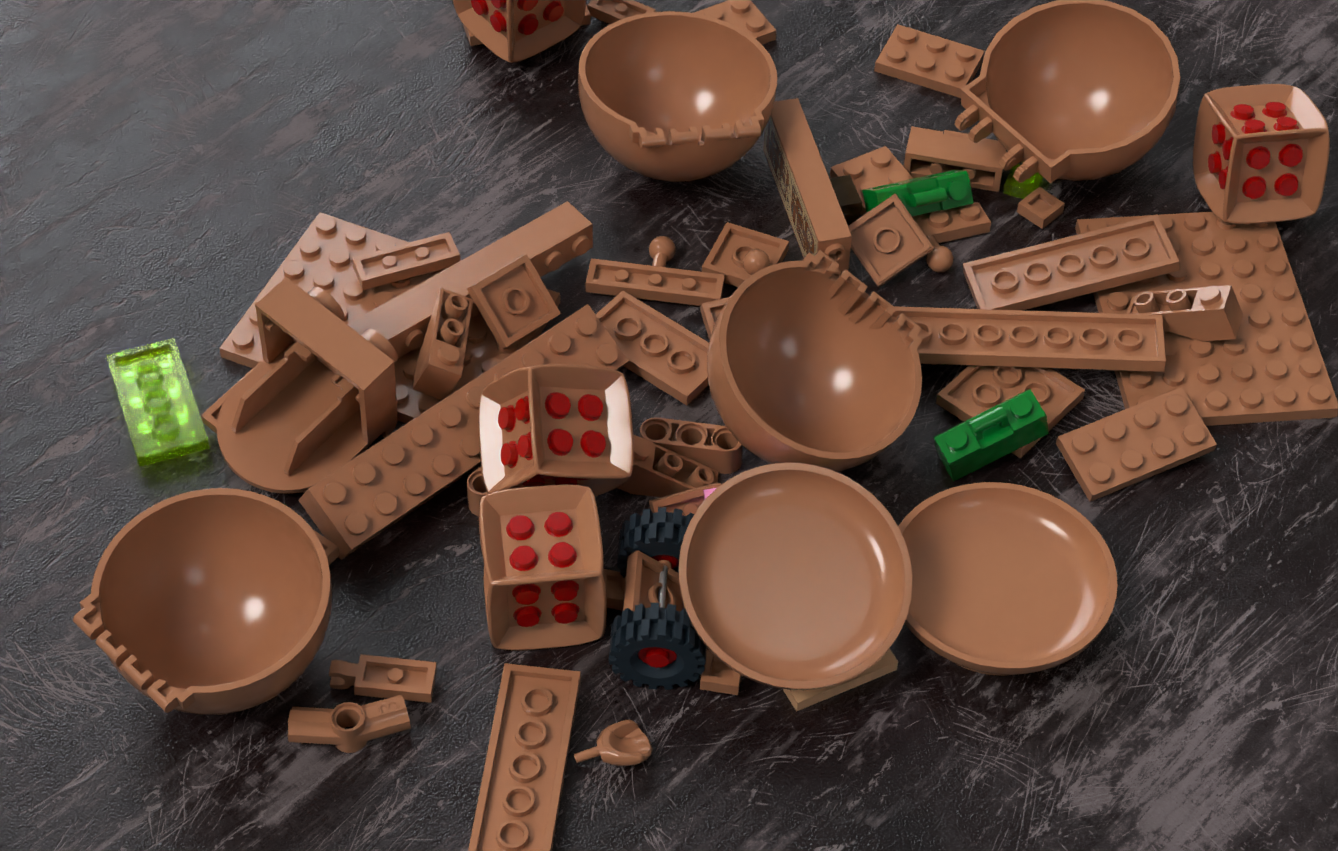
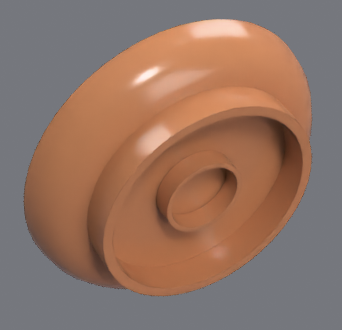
M788 462L768 464L744 471L730 478L717 487L695 512L684 534L679 557L681 595L687 615L699 638L729 668L750 680L774 688L787 690L820 689L846 681L862 673L876 663L894 643L903 628L912 598L913 577L910 555L904 537L891 514L871 492L859 483L843 474L817 465Z
M980 482L960 485L939 492L924 500L906 515L898 526L908 548L913 577L912 598L905 625L931 650L968 670L989 675H1017L1038 672L1058 666L1079 655L1089 647L1098 637L1113 611L1118 583L1116 567L1109 547L1086 517L1064 501L1045 492L1022 485L1001 482Z

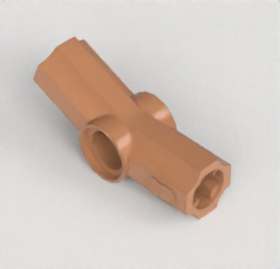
M401 695L362 706L353 702H344L337 705L334 709L292 707L288 718V741L295 743L333 744L342 752L353 753L361 750L368 740L411 729L407 707Z

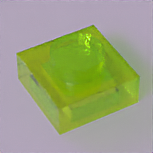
M1017 164L1010 170L1004 184L1003 193L1024 199L1038 187H1041L1044 177L1037 172L1029 179L1023 181V183H1019L1013 177L1015 170L1021 165Z

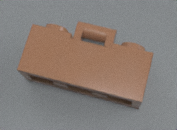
M911 126L904 168L913 178L950 170L967 171L971 188L999 192L1003 168L998 163L1006 153V148L998 140L984 138L978 143H974L970 140L967 133L944 130L943 134V131Z

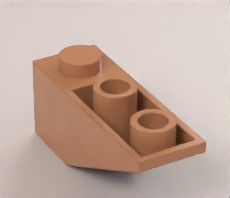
M1232 285L1133 293L1126 313L1162 315L1164 331L1200 341L1236 339L1243 318V313Z
M442 287L440 288L417 360L413 390L443 400L449 396L461 378L473 299Z
M633 434L634 463L632 474L629 480L619 486L618 489L630 494L665 497L717 483L719 471Z

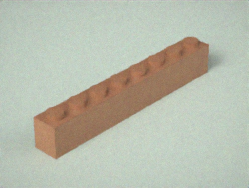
M567 201L347 325L360 335L368 328L378 331L392 344L398 358L422 346L441 287L472 299L467 288L525 254L528 255L539 276L542 277L593 248V224ZM474 301L470 318L475 317L480 312Z

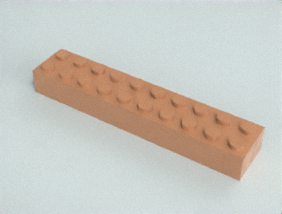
M587 304L308 488L298 501L323 536L339 547L340 555L338 557L342 560L481 465L479 403L482 391L489 383L522 367L565 364L603 367L618 371L629 360Z

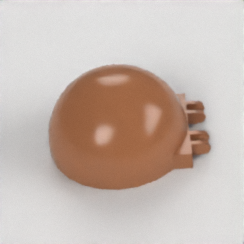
M1056 0L1038 5L1014 17L995 35L985 51L980 76L961 89V105L966 110L958 115L954 125L960 131H964L979 120L980 122L972 127L968 135L974 143H978L991 133H994L999 142L1008 151L1001 157L998 164L1006 171L1019 162L1023 163L1017 167L1013 175L1019 183H1023V181L1029 179L1037 172L1049 183L1056 179L1071 181L1095 180L1116 174L1142 159L1158 143L1175 113L1180 88L1178 57L1168 37L1156 24L1131 8L1105 0Z

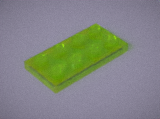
M175 338L106 355L139 467L210 448Z

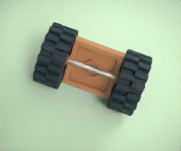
M658 507V512L653 513L651 509H645L642 516L635 513L630 516V521L625 520L622 524L619 536L618 569L620 568L622 577H626L624 607L622 616L617 615L614 619V624H612L609 649V665H612V671L615 674L621 673L620 679L625 682L632 679L634 686L641 687L642 684H648L649 689L656 690L657 686H664L665 690L673 689L674 684H678L680 687L687 686L688 679L692 682L699 679V674H703L706 665L707 646L699 638L690 622L683 603L679 583L681 545L694 514L689 513L687 516L682 515L683 510L676 508L673 513L666 512L667 507Z

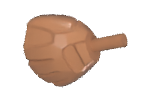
M624 720L606 727L599 734L596 747L574 754L576 763L601 756L602 761L616 766H630L647 760L652 753V745L637 723L633 720Z

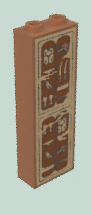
M799 99L775 101L771 116L765 127L763 149L803 258L809 252L815 256L821 250L839 264L833 273L839 277L845 269L847 271L849 269L852 235Z

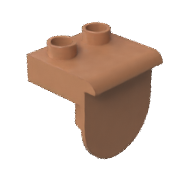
M285 277L255 304L263 361L243 378L224 400L217 420V439L220 451L227 465L245 482L269 492L300 493L305 492L308 488L360 455L380 435L386 438L393 432L398 421L394 363L398 360V355L392 344L378 331L368 328L360 335L342 321L344 319V312L338 302L327 291L320 287H313L306 293L289 278Z

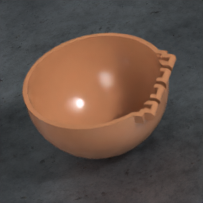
M675 11L643 13L608 25L595 34L586 44L580 56L578 69V88L582 112L599 144L609 155L626 168L649 178L670 182L703 179L723 171L741 159L755 145L769 121L776 97L778 79L777 70L770 54L759 41L747 32L717 18Z
M821 250L815 256L809 252L802 261H787L763 268L752 274L735 290L718 315L713 327L707 352V373L711 396L720 417L737 441L751 453L770 464L785 462L805 463L839 472L858 466L879 455L901 436L909 426L917 410L921 395L922 372L917 347L923 339L917 336L922 329L919 325L903 313L894 322L891 316L896 308L874 291L870 295L867 294L865 290L868 286L846 269L839 277L834 275L833 273L839 264Z
M212 488L190 491L165 499L147 508L117 533L99 560L92 582L91 594L79 602L82 610L74 616L73 622L91 640L96 639L95 643L107 654L113 666L129 684L143 695L152 699L166 713L173 709L199 715H222L240 712L258 706L284 691L303 674L322 645L331 615L332 581L325 550L311 526L300 515L281 502L259 493L240 489Z

